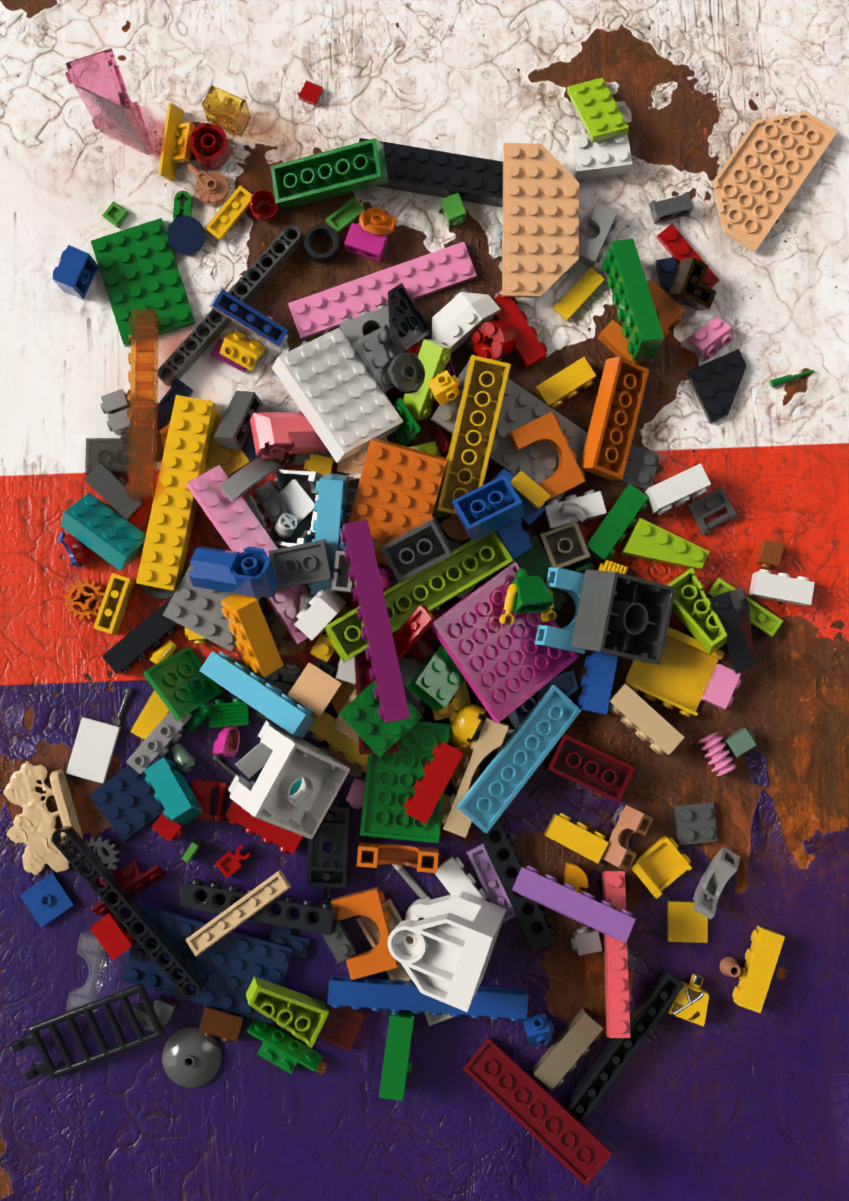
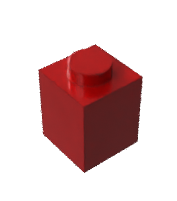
M163 812L151 828L171 842L174 839L178 840L184 833L182 829L185 825L169 821Z

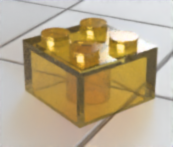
M211 85L202 103L208 123L220 126L232 136L238 135L242 137L251 119L246 100Z

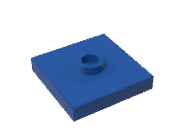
M52 872L20 895L41 928L75 905V902L55 872Z

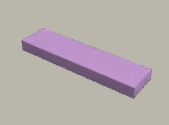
M481 844L467 851L466 853L486 895L489 897V902L507 909L502 923L516 917L517 915L485 845Z

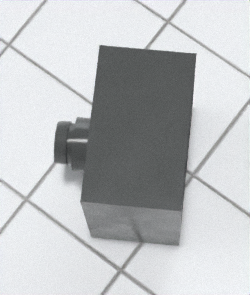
M586 570L571 647L618 656L628 660L661 665L676 588L618 572Z

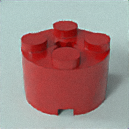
M203 123L194 128L191 133L190 147L196 161L208 170L225 164L230 158L231 153L224 130L216 124L211 125L209 123Z
M502 320L484 322L478 325L471 333L473 349L479 357L492 360L505 358L514 350V343H516L515 331L509 323H505Z

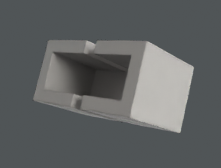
M123 389L101 396L103 403H100L103 413L108 414L109 420L106 422L110 431H113L116 435H121L139 428L133 411H130L132 407L127 393Z
M336 551L334 569L342 573L340 575L337 572H333L331 590L336 593L353 594L352 589H355L354 581H350L348 569H351L350 562H346L344 551Z

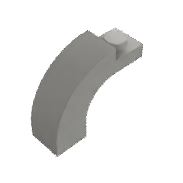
M724 847L716 854L696 888L693 897L695 911L710 920L715 916L719 896L727 881L738 870L740 856Z

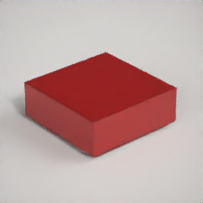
M306 80L299 94V100L316 106L322 95L323 87Z

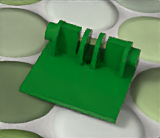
M399 398L393 407L404 422L394 433L401 444L406 447L410 442L418 439L417 434L421 431V428L402 399Z

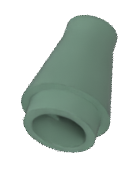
M177 744L170 749L179 771H182L184 774L195 768V759L181 744Z

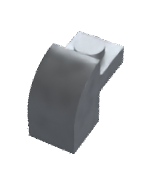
M160 995L153 1007L162 1027H164L172 1018L178 1002ZM136 1002L132 1007L139 1022H147L144 1030L155 1031L144 1006Z

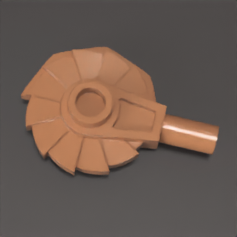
M192 162L189 163L187 168L197 179L194 188L199 200L211 206L226 201L224 197L229 193V183L226 177L218 171H208L206 173Z

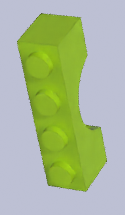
M424 339L418 355V359L422 362L425 369V379L422 386L414 393H406L403 398L404 404L415 420H427L435 397L431 393L427 382L438 374L443 373L446 364L451 358L450 352L452 348L433 339Z

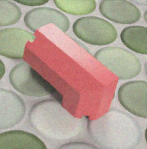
M302 411L253 413L250 418L256 455L260 456L261 454L263 459H280L284 457L286 452L289 455L329 452Z

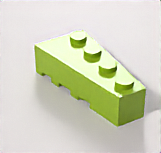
M639 518L635 522L620 555L668 564L688 570L693 568L694 571L702 569L710 551Z
M690 568L667 584V586L676 588L671 611L710 655L726 643L727 633L714 612L710 600L706 597L694 569Z
M255 976L246 992L247 1001L251 1007L267 1018L274 1020L280 1027L290 1031L296 1038L306 1042V1045L309 1047H313L329 1014L324 1001Z

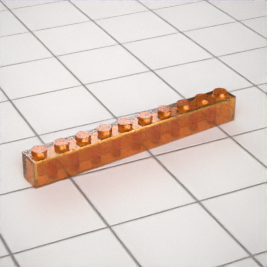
M133 309L132 316H129L131 335L128 337L129 346H131V353L128 354V362L131 364V371H128V381L131 384L130 390L127 392L128 401H130V408L127 409V417L130 420V427H127V437L130 440L126 448L127 457H129V464L126 465V474L129 476V483H126V494L132 500H154L157 475L159 316L155 309Z

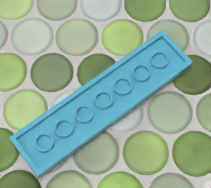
M551 685L456 808L484 833H488L575 720L581 709L555 685Z

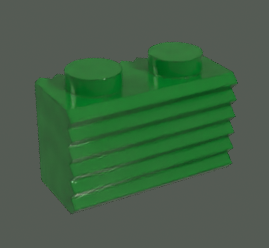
M240 698L232 699L233 703H225V700H214L213 704L209 707L212 710L209 714L210 728L251 725L250 706Z

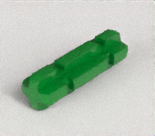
M203 704L186 723L188 731H195L212 711L209 708L210 705Z

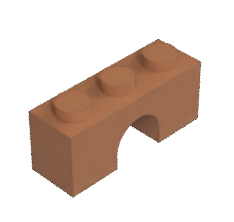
M625 805L615 828L612 830L609 843L601 858L629 872L637 854L629 849L628 840L635 833L646 836L653 818Z

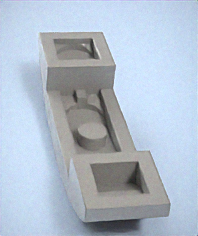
M261 456L236 472L219 489L233 502L244 495L249 488L267 476H273L277 473V469H283L285 465L280 464L278 459H263Z

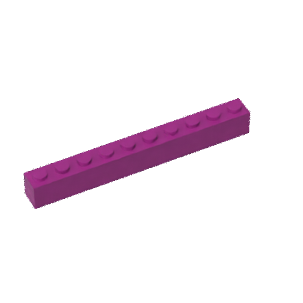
M368 520L346 523L343 525V530H340L341 541L346 543L347 549L344 550L345 560L350 562L351 569H348L349 579L354 581L355 589H352L354 601L358 600L359 608L356 611L358 620H362L363 623L361 635L362 639L367 642L368 648H365L366 658L371 661L372 668H369L371 680H375L376 684L373 692L375 700H379L380 703L378 716L380 720H383L384 724L409 719V709Z

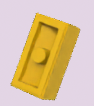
M520 471L510 481L515 492L536 510H539L551 496L523 471Z

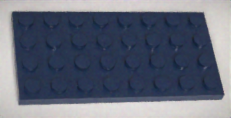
M142 905L141 908L203 979L204 987L196 998L187 999L137 941L130 947L122 981L135 985L141 983L149 989L204 1005H211V1007L225 1009L235 1014H242L249 1018L262 1020L266 1023H273L271 1018H267L248 1004L246 992L254 976L283 987L293 951L292 946L238 930H232L203 953L195 956L185 939L208 922L151 905ZM138 923V928L144 930V925ZM150 939L153 945H158L156 939ZM163 953L164 958L170 961V956L167 953ZM176 968V972L179 975L183 976V971L179 968ZM189 984L191 990L197 991L194 984Z

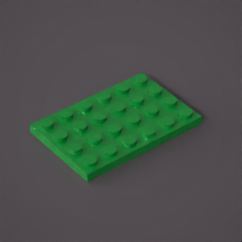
M162 218L91 240L125 347L196 324Z
M418 721L399 739L398 753H384L380 758L376 754H368L360 835L439 843L444 791L426 824L406 814L407 808L403 806L409 796H414L416 790L413 787L418 778L423 779L425 775L423 769L427 761L432 762L435 756L432 752L436 744L441 745L442 741L449 744L450 724Z

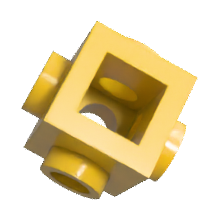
M447 370L427 382L431 393L440 406L460 395L458 389L460 384L455 375L450 376Z

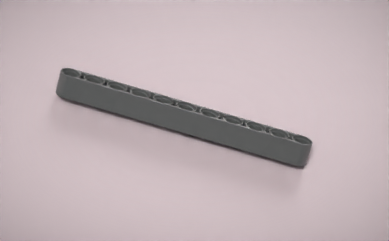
M293 225L286 227L228 293L248 304L302 244V237L298 227ZM293 234L297 235V238L293 240L289 239V236ZM279 248L285 249L283 253H276ZM266 262H272L270 267H264ZM253 276H260L257 281L251 280ZM242 289L247 290L245 295H240L239 292ZM212 309L159 367L157 374L160 380L165 385L172 386L177 379H180L232 320ZM216 317H222L219 323L214 322ZM204 331H210L208 336H201ZM193 344H196L197 348L193 351H190L189 347ZM178 359H185L181 365L176 364ZM167 372H172L170 378L164 379V375Z

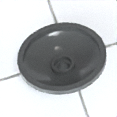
M186 1027L175 1032L166 1042L162 1054L163 1067L168 1077L174 1083L186 1088H197L210 1082L217 1074L222 1060L221 1048L217 1039L203 1035V1032L199 1031V1027ZM191 1058L193 1063L188 1064L186 1059Z

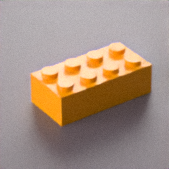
M234 593L222 599L221 604L223 608H221V611L225 618L229 620V630L237 639L235 644L239 651H242L244 656L242 661L247 668L250 667L255 673H259L263 677L283 667L284 664L258 600L251 596Z

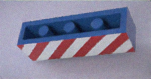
M223 289L218 290L209 306L274 347L280 346L288 332L286 328Z

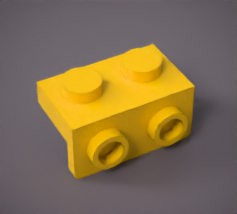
M233 331L224 338L220 354L252 371L257 360L265 355L267 348L262 346L260 342L245 337L243 333Z

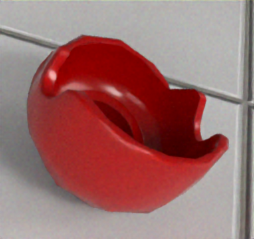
M261 189L254 192L251 196L250 209L255 218L261 221H270L275 218L278 213V205L272 192Z

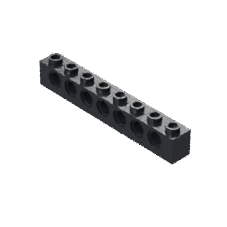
M500 816L488 833H484L477 826L476 828L534 952L555 942L552 936L556 934L551 924L547 925L544 920L547 915L543 906L539 907L537 902L512 891L521 870L519 864L522 863L518 852H513L511 848L514 845L510 834H505L503 828L506 825ZM499 831L501 834L499 840H491V832ZM501 849H507L509 855L507 858L502 859L498 857V852ZM509 867L517 869L515 876L510 877L506 874ZM531 903L533 904V910L528 913L524 912L523 906ZM539 921L542 923L541 928L537 931L531 929L532 924Z
M192 878V881L184 883L181 907L221 914L236 903L239 897H244L253 889L244 891L240 890L239 886L228 885V887L221 886L222 883L219 882L207 884L203 883L204 880ZM203 890L207 893L206 900L202 897ZM221 894L226 898L225 903L220 900ZM284 896V898L277 897L248 920L332 935L336 933L339 908H334V904L331 903L318 905L314 904V900L303 899L302 902L297 901L294 896ZM276 904L281 906V914L276 912ZM295 908L300 910L299 918L294 914ZM314 911L319 914V921L314 920Z

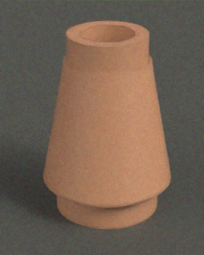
M725 957L721 960L719 967L723 975L728 977H738L740 975L739 963L735 958Z

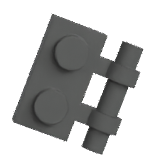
M269 481L255 490L258 498L254 499L252 493L245 496L248 507L264 529L269 527L266 522L269 518L272 524H275L282 514H290L273 481ZM258 505H263L266 510L264 514L261 513Z

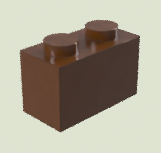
M207 1005L199 1031L208 1037H222V1040L225 1042H237L245 1015L235 1014L225 1009H218Z

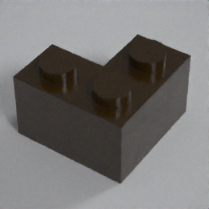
M694 257L682 259L668 295L697 311L710 309L717 291L702 284L709 265Z

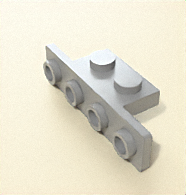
M169 712L126 762L135 771L142 774L154 759L159 757L162 759L169 752L168 747L172 742L174 744L178 742L182 737L180 733L184 730L182 727L192 717V714L190 713L177 721L172 713Z

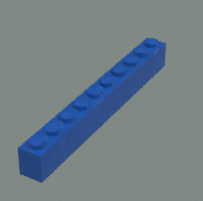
M330 975L327 1004L334 1008L351 1006L353 1009L360 1010L363 1007H368L374 1011L391 1009L392 1012H403V1010H409L414 1014L431 1012L432 1015H442V1013H449L454 1017H461L463 1014L470 1015L472 1018L490 1016L494 1020H500L503 1017L509 1018L512 1021H521V1019H527L528 993L526 989L479 986L468 1012H465L422 994L413 981L366 977L351 980L350 976Z

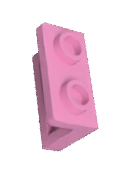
M716 316L687 339L688 343L701 353L702 360L706 361L723 347L729 345L734 338L732 327Z

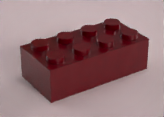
M563 734L556 744L546 769L620 803L635 767Z

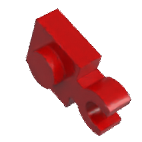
M244 844L237 847L235 854L230 850L215 863L226 878L243 866L240 860L250 857L251 852L246 855L241 854V849L245 846Z

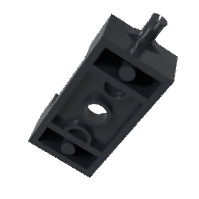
M335 798L313 839H309L307 886L324 887L323 899L327 898V891L328 899H331L332 887L346 888L348 885V842L351 806L335 804ZM326 841L332 842L334 845L333 851L326 852L323 849V843Z

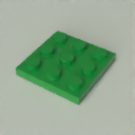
M190 646L143 673L177 721L223 692L215 681L199 671L203 664Z
M374 680L338 714L380 758L423 716L406 698L410 718L384 724L383 720H380L378 716L380 703L374 697L373 688H376Z

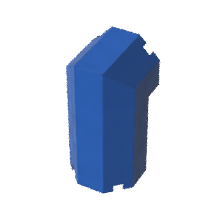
M198 547L190 561V565L194 566L193 571H189V578L193 587L251 597H273L278 587L271 559L262 548L247 547L241 553L239 551Z

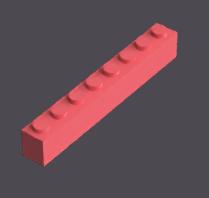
M625 871L602 872L603 900L613 904L612 909L620 911V909L626 910ZM604 934L607 1037L630 1038L627 942L623 943Z

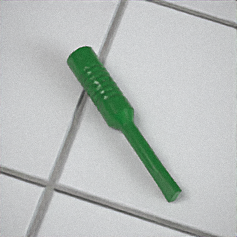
M814 369L772 379L769 381L770 386L775 387L792 382L795 378L813 373Z

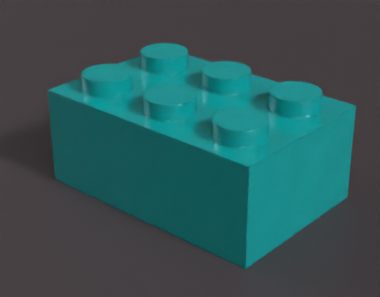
M163 757L144 770L146 774L145 780L150 787L154 788L156 792L154 796L164 806L165 810L163 812L169 821L185 825L203 813L200 804L182 772L178 770L176 763Z

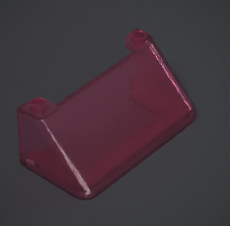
M112 48L67 62L68 71L65 72L69 84L74 85L92 116L95 129H99L102 134L146 155L154 153L140 106L137 101L132 103Z

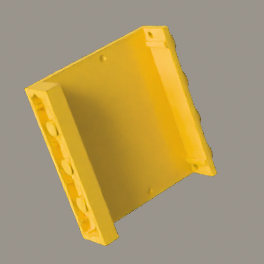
M668 627L661 665L633 660L623 684L630 687L636 694L638 691L644 693V698L655 702L657 699L663 702L662 706L672 710L673 707L679 709L680 714L690 718L691 715L697 716L696 710L718 660L723 658L725 652L717 649L709 655L697 639Z

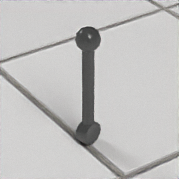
M131 688L125 689L126 694L117 718L113 720L115 726L121 724L120 718L128 697L132 694Z
M214 755L213 761L222 765L235 778L236 773L220 759L219 755Z

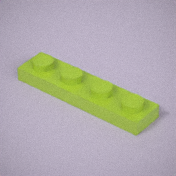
M717 578L707 595L714 597L737 589L722 579ZM745 595L750 607L751 624L768 636L773 637L783 620Z

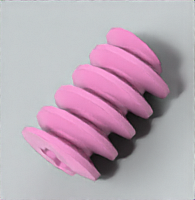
M716 732L700 739L698 743H705L701 750H708V753L704 757L712 758L708 762V765H715L711 772H718L716 776H720L735 769L736 764H729L733 758L727 756L730 751L723 749L726 743L719 742L723 739V736L716 735L718 733Z

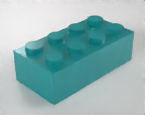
M90 492L64 511L60 527L119 571L124 570L143 552L146 534Z

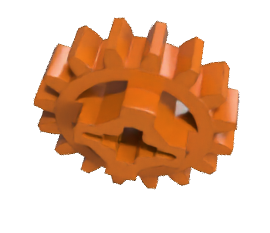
M78 579L77 585L71 583L72 589L66 588L69 594L68 596H63L64 599L68 600L64 606L70 607L67 612L70 614L74 612V618L80 616V620L85 621L87 616L89 620H93V614L95 616L98 615V610L105 594L100 592L103 587L97 586L96 581H92L90 584V579H85L84 582ZM87 587L92 588L95 593H89ZM85 596L90 597L87 600H85L86 603L81 602L85 599ZM76 606H80L84 612L77 610Z

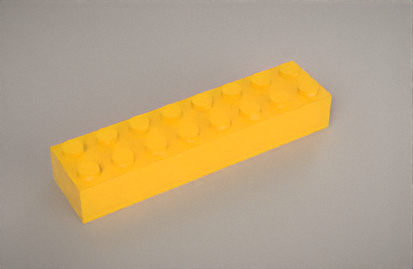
M474 355L470 356L447 457L448 462L436 509L438 511L456 514L452 501L483 486L511 366L509 363Z

